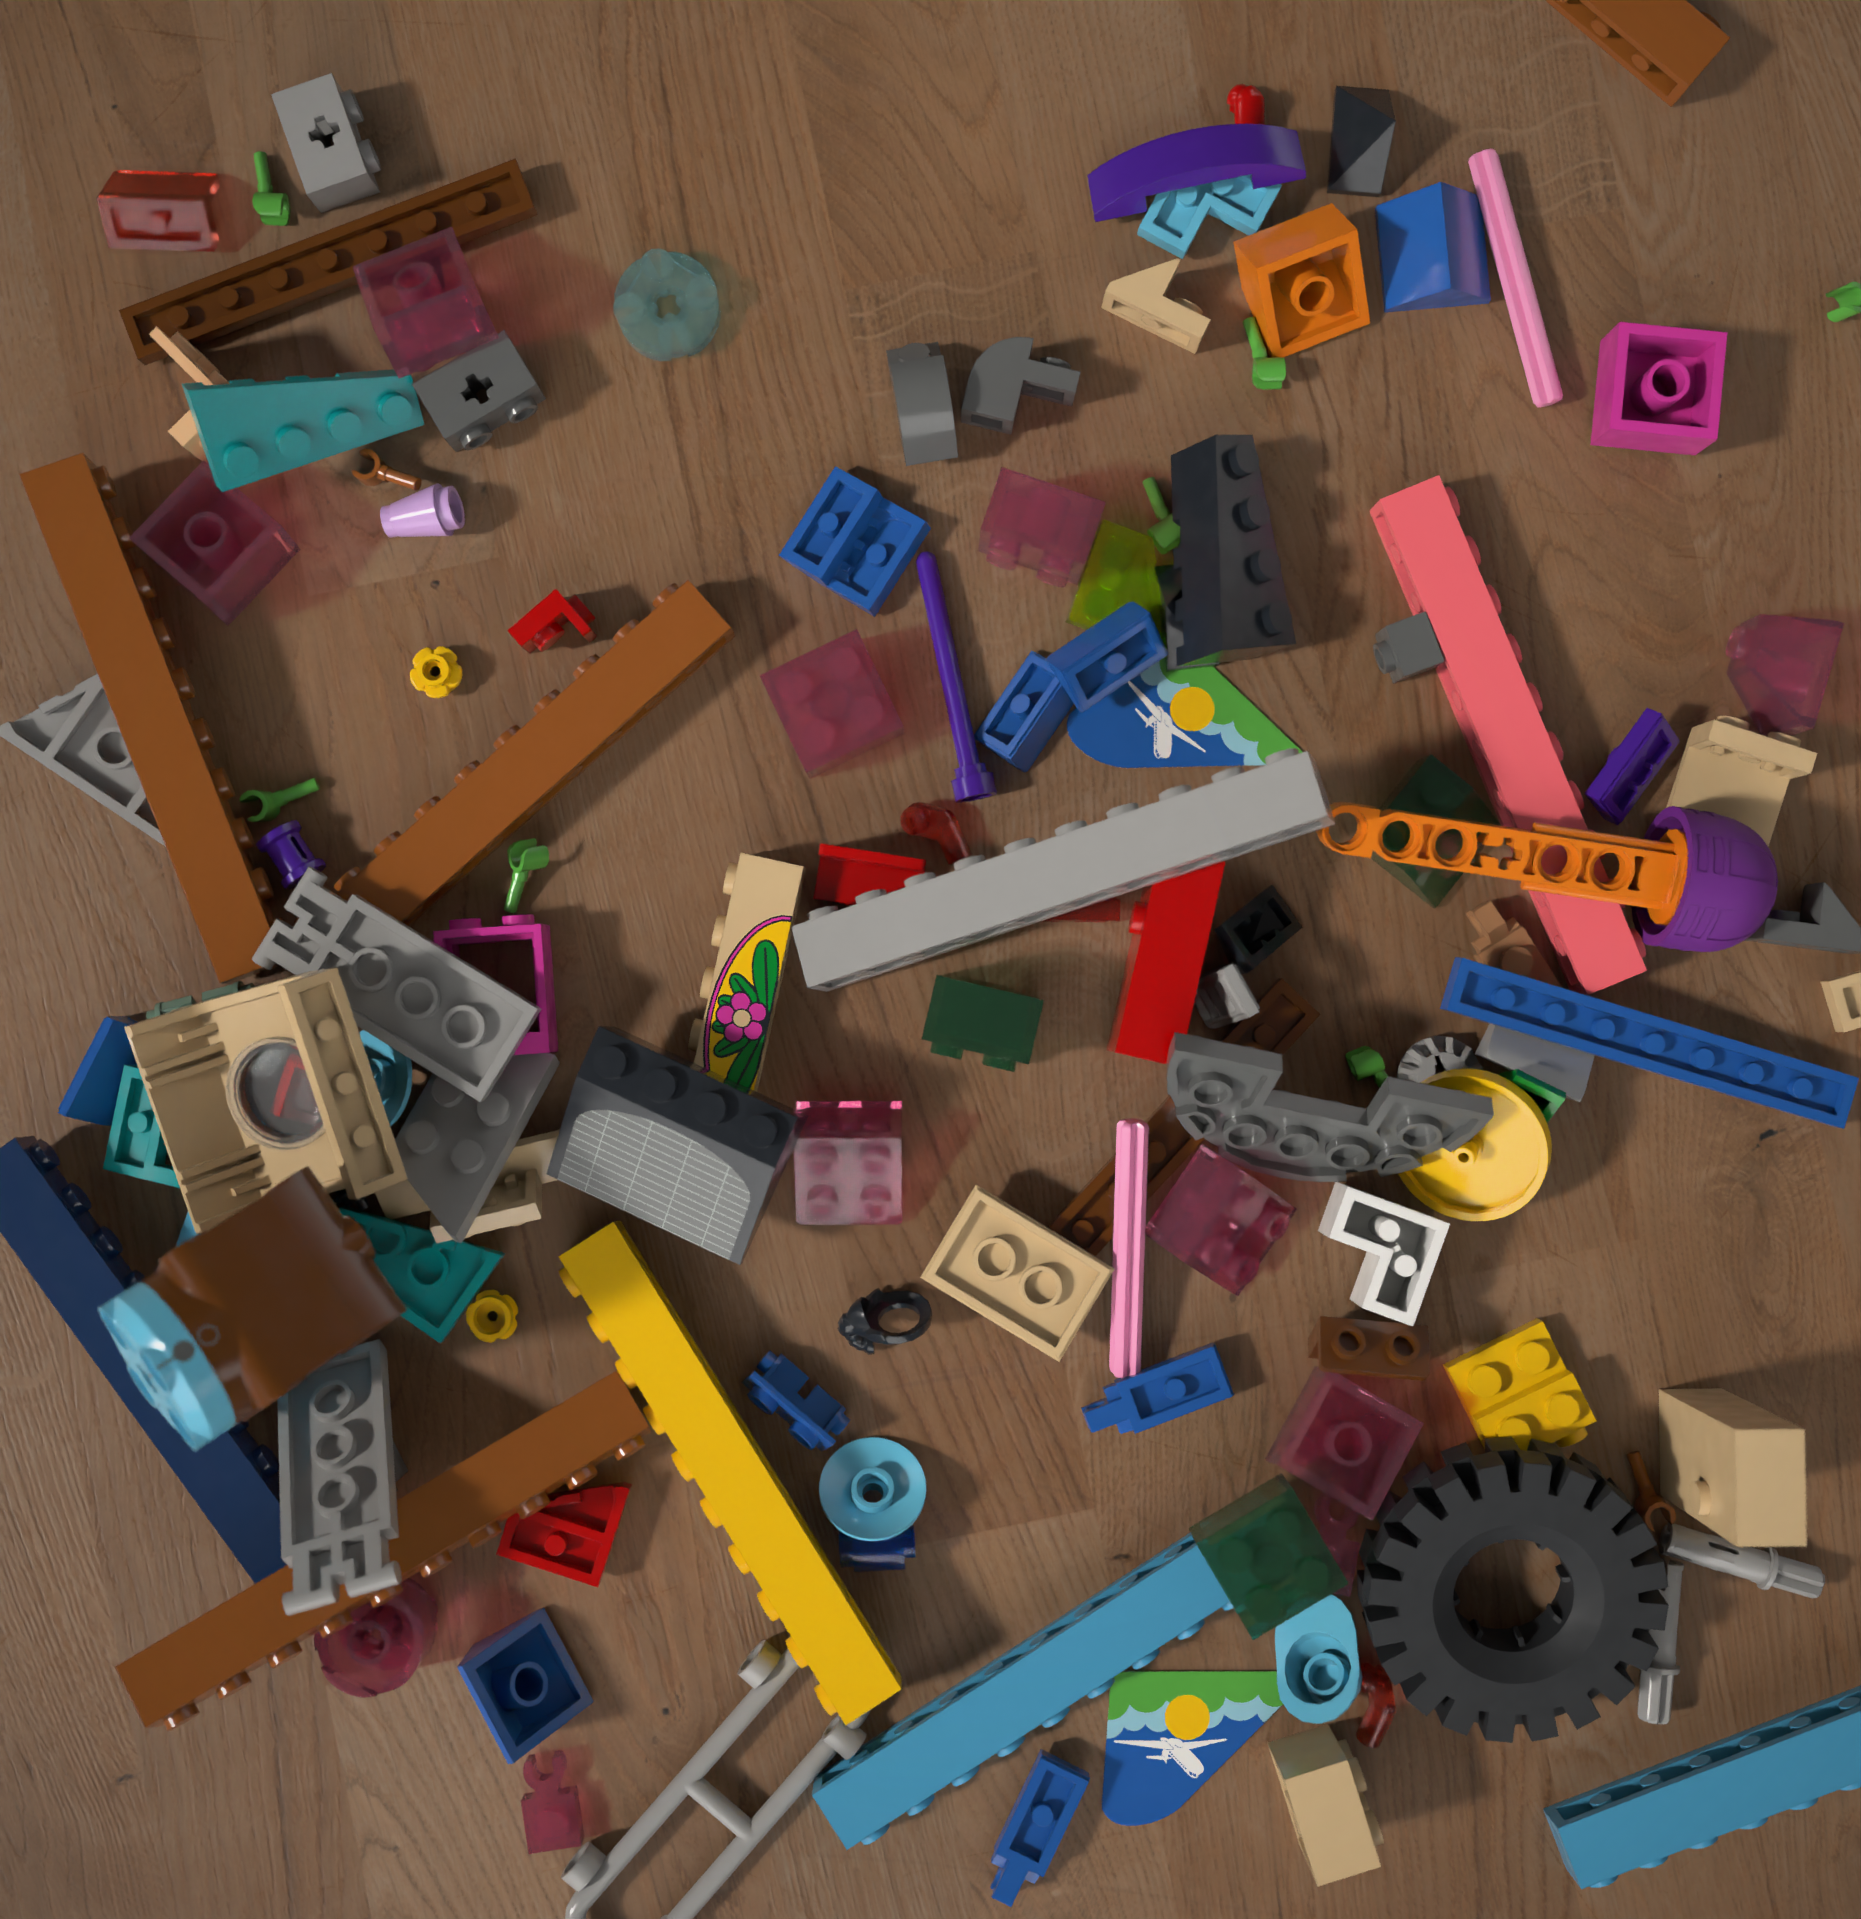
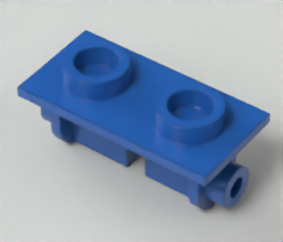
M769 1350L756 1366L763 1372L762 1376L754 1371L742 1381V1384L750 1390L747 1394L748 1398L766 1414L772 1415L776 1412L791 1425L788 1429L790 1435L807 1449L813 1450L816 1446L822 1452L833 1446L836 1440L828 1432L831 1431L838 1436L848 1425L851 1419L844 1414L846 1408L819 1385H816L805 1399L802 1398L797 1392L809 1377L782 1353L777 1357Z

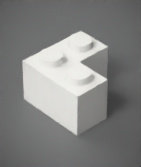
M1335 1182L1318 1231L1331 1239L1367 1251L1350 1300L1361 1308L1414 1326L1450 1224L1340 1182Z

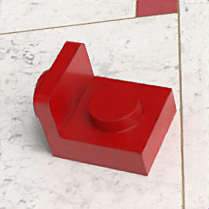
M557 589L553 590L507 630L529 654L536 648L543 652L553 646L564 635L565 631L562 626L568 621L576 627L589 643L597 637L588 626L596 619L595 616L575 594L566 600Z

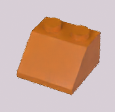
M1332 203L1233 242L1241 287L1251 313L1256 319L1269 357H1286L1370 324L1358 231Z

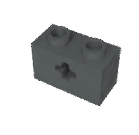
M505 330L412 384L442 436L455 452L463 448L465 450H473L482 446L491 439L493 435L491 431L508 421L518 423L529 418L537 411V404L546 399ZM485 388L489 400L486 403L480 404L476 393Z

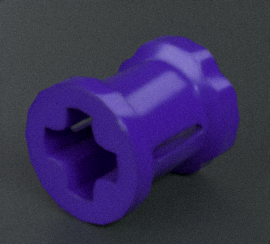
M297 820L287 822L273 829L256 843L261 853L267 852L283 876L280 883L285 890L296 888L309 866L320 872L326 868L323 859L314 857L299 834L302 827Z

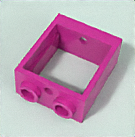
M527 914L502 916V926L482 928L481 918L449 920V930L433 931L434 942L459 958V945L532 940L536 1005L542 1010L537 1016L538 1032H528L514 1055L558 1052L550 925L535 924L534 915Z

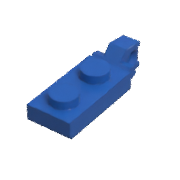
M1212 1342L1141 1369L1136 1375L1115 1379V1383L1103 1387L1106 1398L1083 1406L1081 1409L1091 1433L1116 1424L1120 1434L1132 1430L1136 1434L1230 1398L1234 1393L1217 1347Z
M1040 1749L994 1845L991 1863L999 1866L990 1886L993 1889L991 1896L993 1899L1012 1907L1024 1879L1035 1884L1039 1876L1044 1877L1089 1783V1772Z

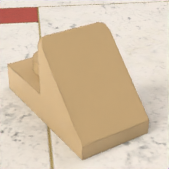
M1177 258L1109 283L1104 294L1102 309L1194 354L1196 353L1211 319L1203 316V311L1196 304L1186 299L1175 298L1172 301L1165 297L1176 276L1181 259Z

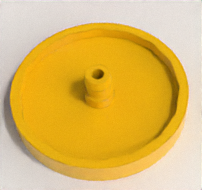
M1479 1069L1447 1070L1422 1081V1084L1492 1098L1494 1116L1482 1130L1456 1150L1449 1152L1441 1148L1423 1156V1166L1398 1173L1410 1192L1431 1209L1443 1215L1465 1221L1499 1219L1516 1212L1526 1205L1541 1187L1548 1171L1552 1154L1549 1127L1535 1101L1512 1081L1498 1074Z

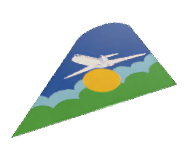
M1165 657L1083 713L1076 708L1069 714L1067 719L1069 737L1081 751L1101 763L1120 768L1266 765L1265 758L1281 750L1297 748L1298 752L1302 753L1285 734L1213 666L1167 672Z
M1122 1671L1114 1677L1115 1682L1110 1687L1102 1793V1810L1104 1814L1117 1824L1136 1826L1161 1820L1178 1810L1283 1705L1277 1686V1671Z

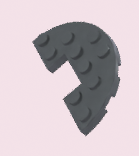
M1175 1032L1167 1056V1092L1175 1104L1176 1117L1186 1131L1195 1140L1204 1137L1207 1141L1218 1147V1156L1255 1172L1280 1178L1313 1182H1346V1173L1377 1169L1380 1177L1402 1173L1423 1166L1422 1157L1441 1148L1449 1152L1456 1150L1482 1130L1494 1116L1492 1098L1389 1076H1387L1367 1109L1342 1104L1338 1101H1327L1297 1095L1284 1090H1273L1283 1072L1282 1054L1205 1039L1195 1035Z

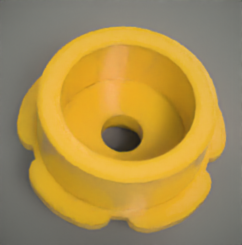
M438 646L433 650L429 647L420 650L413 658L414 669L410 671V680L413 686L418 691H425L426 695L431 698L447 696L459 686L462 680L463 671L462 667L456 662V654L443 646ZM439 667L440 674L432 676V668Z
M485 1290L476 1296L475 1303H471L468 1306L466 1321L471 1331L479 1340L492 1343L497 1338L506 1339L514 1333L518 1325L515 1316L519 1310L511 1296L507 1294L500 1295L497 1290ZM490 1311L497 1313V1320L492 1321L489 1319L488 1314Z

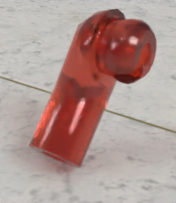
M925 802L912 803L902 812L900 816L902 829L909 835H917L938 841L948 865L972 855L956 816L951 810Z
M1362 1663L1360 1667L1363 1678L1360 1692L1368 1693L1369 1706L1355 1735L1363 1745L1369 1748H1379L1397 1712L1393 1684L1383 1666L1378 1664L1374 1667L1369 1663Z

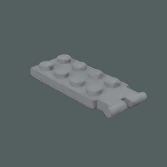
M309 866L284 905L286 910L299 917L295 926L293 927L283 920L276 918L251 960L268 970H271L274 964L277 963L295 975L337 967L358 1027L479 1102L485 1101L542 1009L359 895L352 894L349 901L323 887L328 877Z
M377 1339L357 1345L343 1355L339 1354L308 1375L306 1380L277 1399L281 1558L289 1568H293V1591L283 1593L282 1596L283 1607L288 1616L338 1602L340 1597L339 1585L344 1583L348 1595L352 1598L401 1584L402 1581L397 1561L389 1562L388 1540L399 1537L387 1349L381 1340Z

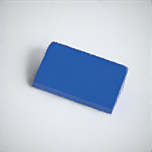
M1129 602L1050 654L1046 659L1076 708L1083 713L1169 654L1150 612L1135 602Z
M1034 651L1030 652L974 734L977 742L1022 772H1027L1074 704L1051 670L1045 657Z
M107 1016L103 1019L58 1108L59 1114L103 1126H112L124 1065H137L124 1027L137 1023V1021L127 1016Z

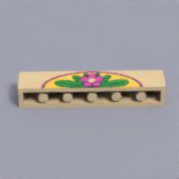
M740 853L738 864L730 862L726 871L723 894L731 895L727 916L718 914L716 918L711 945L719 947L715 968L707 966L703 975L700 998L708 999L704 1019L695 1018L693 1022L688 1049L696 1051L695 1064L757 1092L792 938L791 926L795 924L806 868L800 865Z

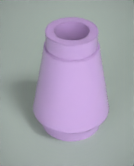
M439 483L393 502L390 505L383 506L380 509L381 524L389 538L398 536H452L454 530L463 528L465 523L464 509L457 490L453 486L442 487Z

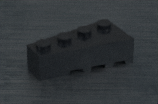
M1214 435L1172 454L1173 522L1180 526L1181 538L1178 548L1173 549L1174 569L1182 571V598L1175 601V622L1183 624L1184 645L1176 648L1177 666L1251 660L1295 645L1296 639L1292 625V615L1288 606L1281 572V562L1277 553L1270 519V509L1265 496L1259 467V457L1253 435Z

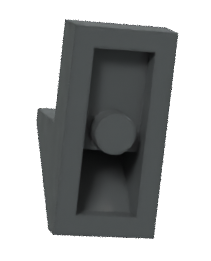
M1821 882L1804 886L1800 913L1786 910H1771L1762 926L1744 941L1843 954H1861V927L1826 883Z

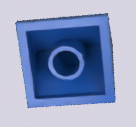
M1438 182L1376 206L1375 219L1384 313L1488 304L1491 301L1484 221L1476 194L1444 182Z
M544 1608L534 1611L473 1644L457 1666L508 1764L515 1763L594 1702Z

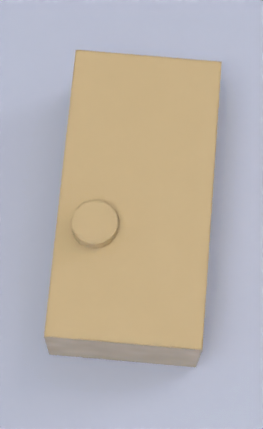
M1722 1388L1659 1389L1660 1495L1736 1547L1807 1546L1805 1429Z

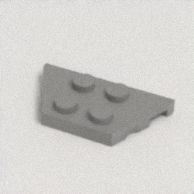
M98 674L77 684L74 690L63 696L57 695L38 705V709L14 722L8 721L0 726V736L165 846Z
M554 1054L513 1055L487 1099L483 1102H479L432 1073L399 1131L395 1142L408 1178L407 1180L455 1241L462 1244L557 1070L560 1062Z

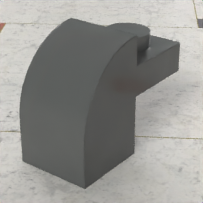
M1012 337L999 341L980 355L970 372L961 407V423L1011 435L1021 394L1072 407L1081 372L1071 370V365L1068 362L1058 358L1042 357L1040 362L1031 360L1034 338Z
M911 343L902 348L886 350L906 466L957 458L958 449L950 389L944 357L941 355L939 343Z

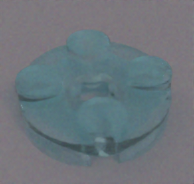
M652 249L647 251L641 259L632 263L618 281L614 294L613 312L626 341L640 354L657 361H672L671 358H680L686 354L690 357L699 353L713 339L720 323L719 294L710 273L694 258L679 252ZM669 294L677 296L676 304L681 309L677 315L668 312L663 319L658 317L656 300L660 297L666 298Z

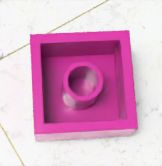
M1619 322L1600 341L1590 445L1697 455L1718 439L1727 332Z

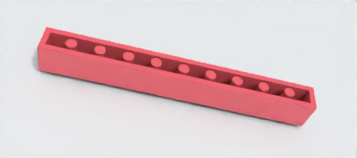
M1437 475L1380 499L1369 512L1413 616L1425 611L1427 613L1445 661L1435 667L1500 825L1532 830L1533 823L1536 822L1588 830L1580 812L1584 809L1581 792L1572 780L1567 781L1560 761L1563 760L1562 747L1556 735L1551 731H1546L1539 714L1543 710L1541 697L1531 682L1526 683L1519 663L1522 662L1520 647L1511 633H1505L1498 615L1502 611L1499 597L1492 585H1485L1478 568V565L1481 564L1480 552L1474 539L1470 535L1465 536L1457 518L1460 516V506L1454 491L1449 486L1444 487L1440 476ZM1561 845L1549 847L1541 858V866L1547 874L1560 872L1567 863V853ZM1605 854L1600 856L1594 865V875L1599 882L1612 880V878H1608L1601 862ZM1528 890L1571 991L1590 995L1647 971L1642 959L1646 956L1645 945L1637 930L1629 928L1622 912V908H1625L1624 904Z

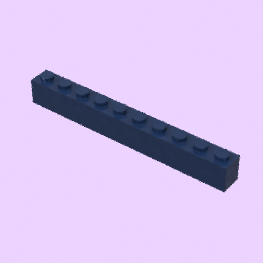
M35 1136L13 1138L0 1148L1 1234L256 1584L287 1565L281 1558L278 1459L266 1445L261 1444L258 1446L246 1429L249 1427L248 1420L245 1422L242 1420L197 1451L193 1450L158 1408L153 1407L133 1381L127 1369V1363L100 1315L99 1307L146 1277L138 1270L132 1271L120 1255L123 1252V1247L119 1239L107 1227L102 1226L100 1228L88 1211L92 1205L87 1195L75 1183L69 1184L57 1168L60 1165V1160L52 1147L42 1139L37 1140Z

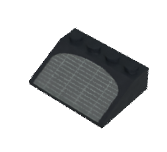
M599 1026L576 1076L546 1174L741 1265L808 1115L617 1027Z

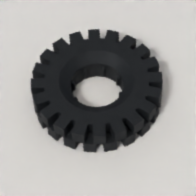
M1512 1436L1485 1438V1453L1473 1455L1466 1442L1440 1451L1446 1466L1436 1472H1433L1424 1461L1403 1476L1409 1492L1401 1498L1389 1490L1375 1510V1515L1381 1527L1379 1531L1366 1528L1359 1551L1365 1566V1570H1357L1358 1597L1364 1610L1361 1613L1381 1665L1394 1686L1400 1683L1406 1700L1425 1716L1435 1708L1443 1727L1467 1736L1473 1723H1478L1485 1741L1513 1743L1514 1729L1517 1724L1524 1725L1532 1742L1558 1737L1555 1717L1565 1713L1568 1714L1578 1730L1601 1717L1592 1701L1600 1693L1617 1706L1636 1687L1626 1671L1629 1664L1644 1671H1647L1659 1647L1648 1631L1649 1629L1665 1631L1669 1607L1658 1590L1668 1587L1664 1561L1654 1548L1657 1543L1645 1522L1624 1493L1611 1478L1606 1480L1595 1464L1579 1454L1573 1452L1571 1457L1567 1459L1557 1444L1532 1438L1530 1439L1527 1451L1520 1450ZM1504 1540H1528L1535 1542L1542 1551L1545 1548H1549L1559 1556L1560 1564L1555 1566V1569L1561 1580L1555 1598L1551 1604L1548 1603L1543 1613L1526 1624L1512 1626V1628L1507 1629L1487 1628L1480 1626L1476 1619L1467 1620L1454 1608V1606L1460 1604V1599L1454 1588L1463 1566L1469 1564V1559L1488 1545L1496 1542L1503 1543Z

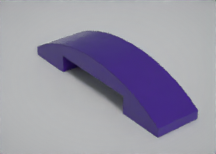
M1226 124L1190 129L1151 140L1115 156L1096 168L1087 177L1095 222L1147 212L1145 196L1250 175L1252 187L1257 189L1305 179L1306 169L1296 130L1263 124Z

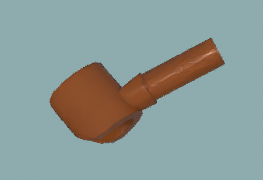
M364 448L359 451L362 457L375 461L374 469L368 474H360L355 470H351L352 474L363 484L376 486L383 481H390L415 491L420 489L422 484L420 478L386 465L383 459L371 449Z
M1640 1451L1628 1453L1627 1457L1640 1494L1634 1504L1635 1510L1646 1526L1654 1531V1528L1650 1522V1515L1656 1508H1660L1664 1518L1671 1525L1674 1524L1676 1512L1661 1495L1656 1493L1649 1479Z

